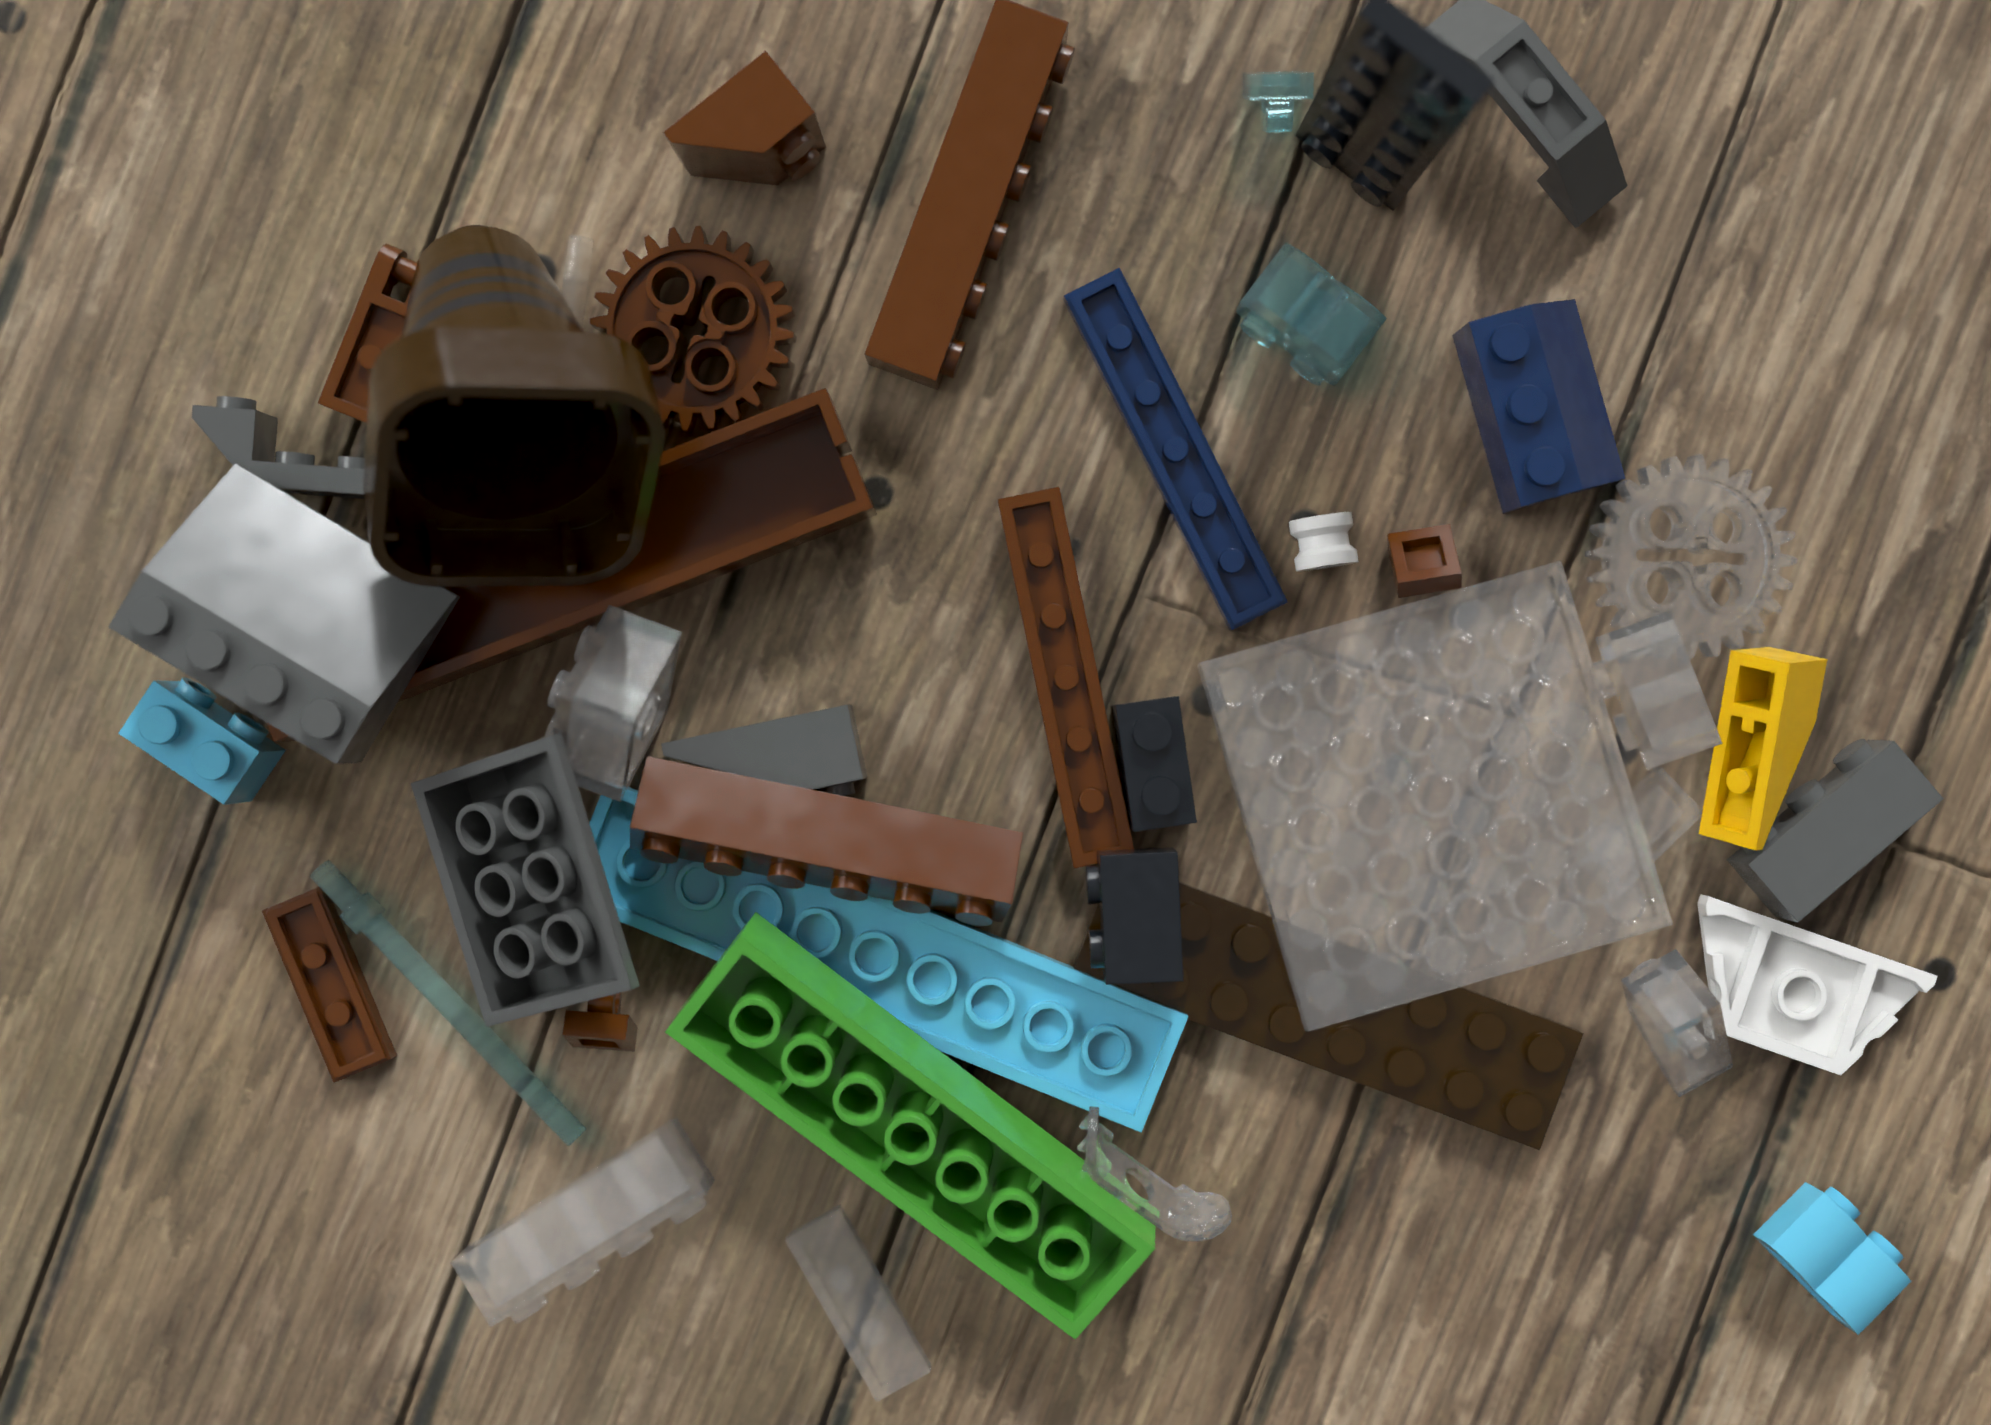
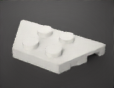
M1700 894L1697 902L1714 1031L1838 1075H1842L1863 1055V1050L1868 1042L1875 1038H1880L1898 1021L1894 1015L1919 991L1927 993L1935 985L1938 977Z

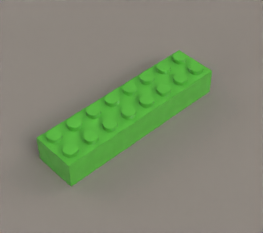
M757 912L754 913L683 1004L665 1031L666 1034L1075 1340L1155 1250L1156 1214Z

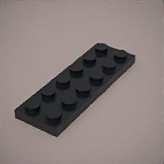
M1367 0L1355 17L1295 136L1303 142L1301 145L1303 151L1315 163L1327 169L1332 168L1334 165L1353 180L1351 183L1353 190L1362 199L1376 207H1381L1384 204L1393 211L1480 102L1495 80L1391 0Z

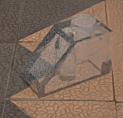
M1676 949L1659 959H1649L1642 962L1629 976L1621 979L1629 1012L1678 1097L1733 1068L1721 1003Z

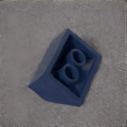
M1575 299L1530 304L1470 321L1452 335L1503 514L1626 479Z

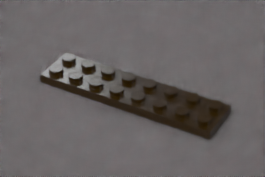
M1179 882L1183 981L1113 984L1188 1014V1020L1537 1150L1541 1149L1584 1034L1577 1029ZM1096 904L1073 967L1076 970L1104 980L1102 968H1091L1089 930L1101 929L1100 905Z

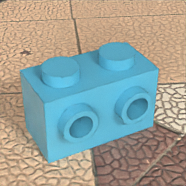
M185 677L180 681L153 680L118 734L222 804L252 801L286 750L267 738L268 730L255 720L241 713H234L233 715L215 703L216 695L203 685Z

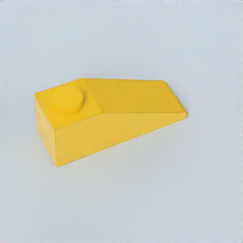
M1772 647L1730 651L1699 828L1700 835L1755 851L1763 849L1816 723L1827 659Z

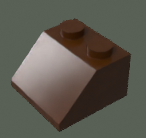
M764 51L663 132L680 162L691 176L776 186L788 177L795 181L808 174L820 162L821 155L819 152L826 147L814 110L767 51Z

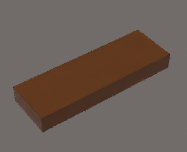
M327 886L317 887L262 910L333 1083L397 1056Z

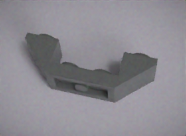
M1459 0L1426 27L1495 80L1487 92L1549 167L1536 181L1575 228L1580 226L1628 186L1606 119L1525 20L1486 0Z
M217 396L216 407L192 406V419L232 465L236 463L289 494L365 499L363 489L365 458L338 456L337 467L314 465V455L276 451L275 453L278 418L256 410L257 401L252 399Z

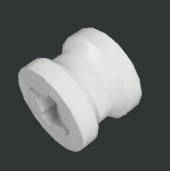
M1352 512L1317 515L1289 522L1290 535L1298 540L1299 553L1294 559L1296 572L1331 568L1359 562L1357 549L1350 545L1348 531L1353 526Z

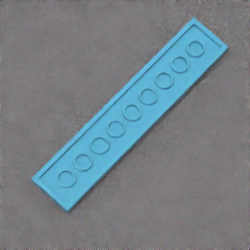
M613 780L606 781L589 824L620 922L718 961L754 913L757 912L939 1051L1142 1133L1189 1017L1188 1014L1116 985H1106L1104 980L1076 970L1070 965L932 909L928 913H909L894 907L891 900L868 896L864 901H849L832 895L830 888L805 884L803 888L790 889L770 883L765 875L742 871L738 876H724L708 871L704 868V863L678 858L676 863L665 864L648 860L640 855V850L630 849V824L638 791Z

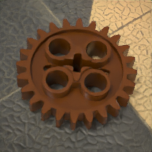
M701 226L695 227L690 243H684L675 227L669 228L668 246L660 248L649 235L644 237L648 255L642 259L626 249L623 255L630 270L626 274L611 269L606 271V275L617 288L614 294L606 292L595 293L594 298L608 309V315L590 318V324L595 329L607 333V335L618 337L628 342L639 352L643 343L650 337L663 336L668 339L669 348L665 358L657 364L649 365L664 429H667L675 415H679L682 430L687 434H692L697 417H703L707 427L714 432L719 428V414L726 412L736 423L742 421L739 405L745 401L761 411L764 406L756 391L761 386L774 391L780 390V385L770 372L773 367L791 368L792 363L790 359L779 352L778 349L779 346L796 343L797 339L794 332L781 328L779 325L795 317L792 306L774 304L787 292L783 281H773L764 284L773 271V267L768 259L750 266L754 254L751 244L745 242L734 253H731V238L726 231L722 230L716 237L713 245H709L706 234ZM675 277L687 279L689 281V291L685 299L673 305L661 302L660 290L665 282ZM708 278L715 279V286L707 296L700 312L704 283ZM734 297L747 300L749 302V311L743 321L735 325H725L719 322V309L726 300ZM699 316V320L707 329V333L704 337L694 335L688 347V340L680 331L683 325L694 326ZM688 348L683 380L680 383H674L672 380L673 374L680 366ZM712 356L726 358L729 364L728 373L720 383L715 385L700 383L698 373L703 361Z

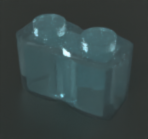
M1285 243L1239 302L1236 313L1244 319L1240 327L1250 338L1266 348H1270L1273 342L1284 348L1294 357L1290 362L1291 367L1304 379L1317 386L1324 380L1335 387L1387 319L1367 300L1349 287L1336 281L1313 259L1288 243Z

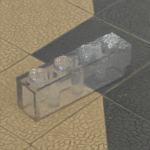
M676 1117L471 1243L451 1264L490 1327L509 1316L517 1324L545 1306L548 1301L544 1294L564 1283L568 1291L596 1275L601 1270L597 1262L617 1250L621 1258H624L643 1247L654 1237L650 1229L670 1217L673 1223L677 1225L695 1215L707 1205L703 1196L708 1193L715 1179Z

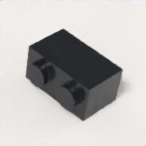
M1179 696L1112 705L1130 829L1136 832L1197 823Z
M1173 847L1097 851L1098 866H1086L1088 905H1100L1101 929L1089 930L1091 968H1102L1106 985L1183 981L1178 852Z

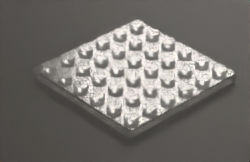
M1561 561L1200 662L1197 665L1304 1030H1316L1673 925Z

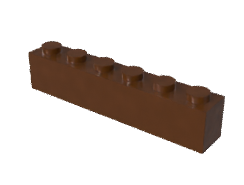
M995 0L864 355L868 365L935 390L939 389L943 375L950 378L955 377L966 347L965 342L957 340L965 316L974 320L977 318L988 287L987 283L979 281L987 258L995 261L998 260L1007 238L1010 225L1001 222L1003 213L1009 199L1017 202L1020 201L1032 166L1023 163L1030 140L1041 143L1050 122L1053 106L1045 104L1052 81L1063 85L1074 56L1075 47L1066 44L1069 22L1010 0Z
M649 756L646 758L630 824V849L640 850L641 856L654 862L672 864L676 863L678 858L704 863L705 869L719 875L738 876L742 871L765 875L770 883L784 888L799 889L803 888L805 884L830 888L832 895L844 900L864 901L868 896L891 900L894 907L909 913H928L930 909L955 913L957 920L976 926L991 925L993 921L1002 923L1010 909L1023 839V832Z

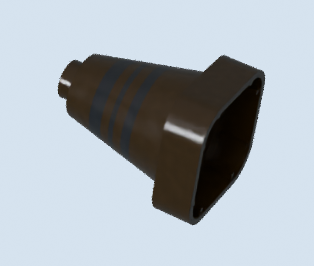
M469 225L447 233L431 243L420 256L415 268L401 338L390 344L379 355L371 371L363 476L370 548L374 559L383 570L393 577L411 584L422 586H572L589 584L606 579L628 566L638 555L644 542L665 440V430L650 367L639 350L628 342L607 334L584 332L535 249L523 238L512 232L484 225Z

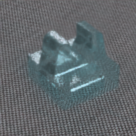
M1243 72L1242 98L1249 101H1261L1262 131L1267 133L1292 132L1294 100L1313 99L1314 72Z

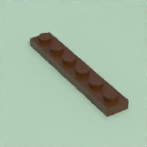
M1054 487L998 499V506L1074 868L1098 864L1097 851L1134 849L1060 488Z

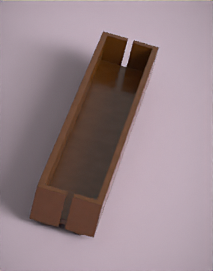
M823 388L663 451L643 545L635 559L618 573L594 583L572 586H443L460 596L398 702L877 515L855 458L852 454L841 457V455L851 452L852 449L827 389ZM267 723L274 742L297 741Z

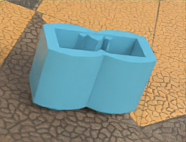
M1805 1182L1753 1235L1838 1322L1859 1335L1911 1282L1909 1277L1898 1266L1904 1257L1878 1232L1873 1230L1868 1236L1854 1221L1861 1213L1839 1191L1830 1186L1823 1192Z

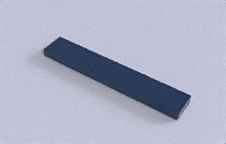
M1120 267L1064 295L1063 300L1229 630H1234L1287 603L1288 601Z

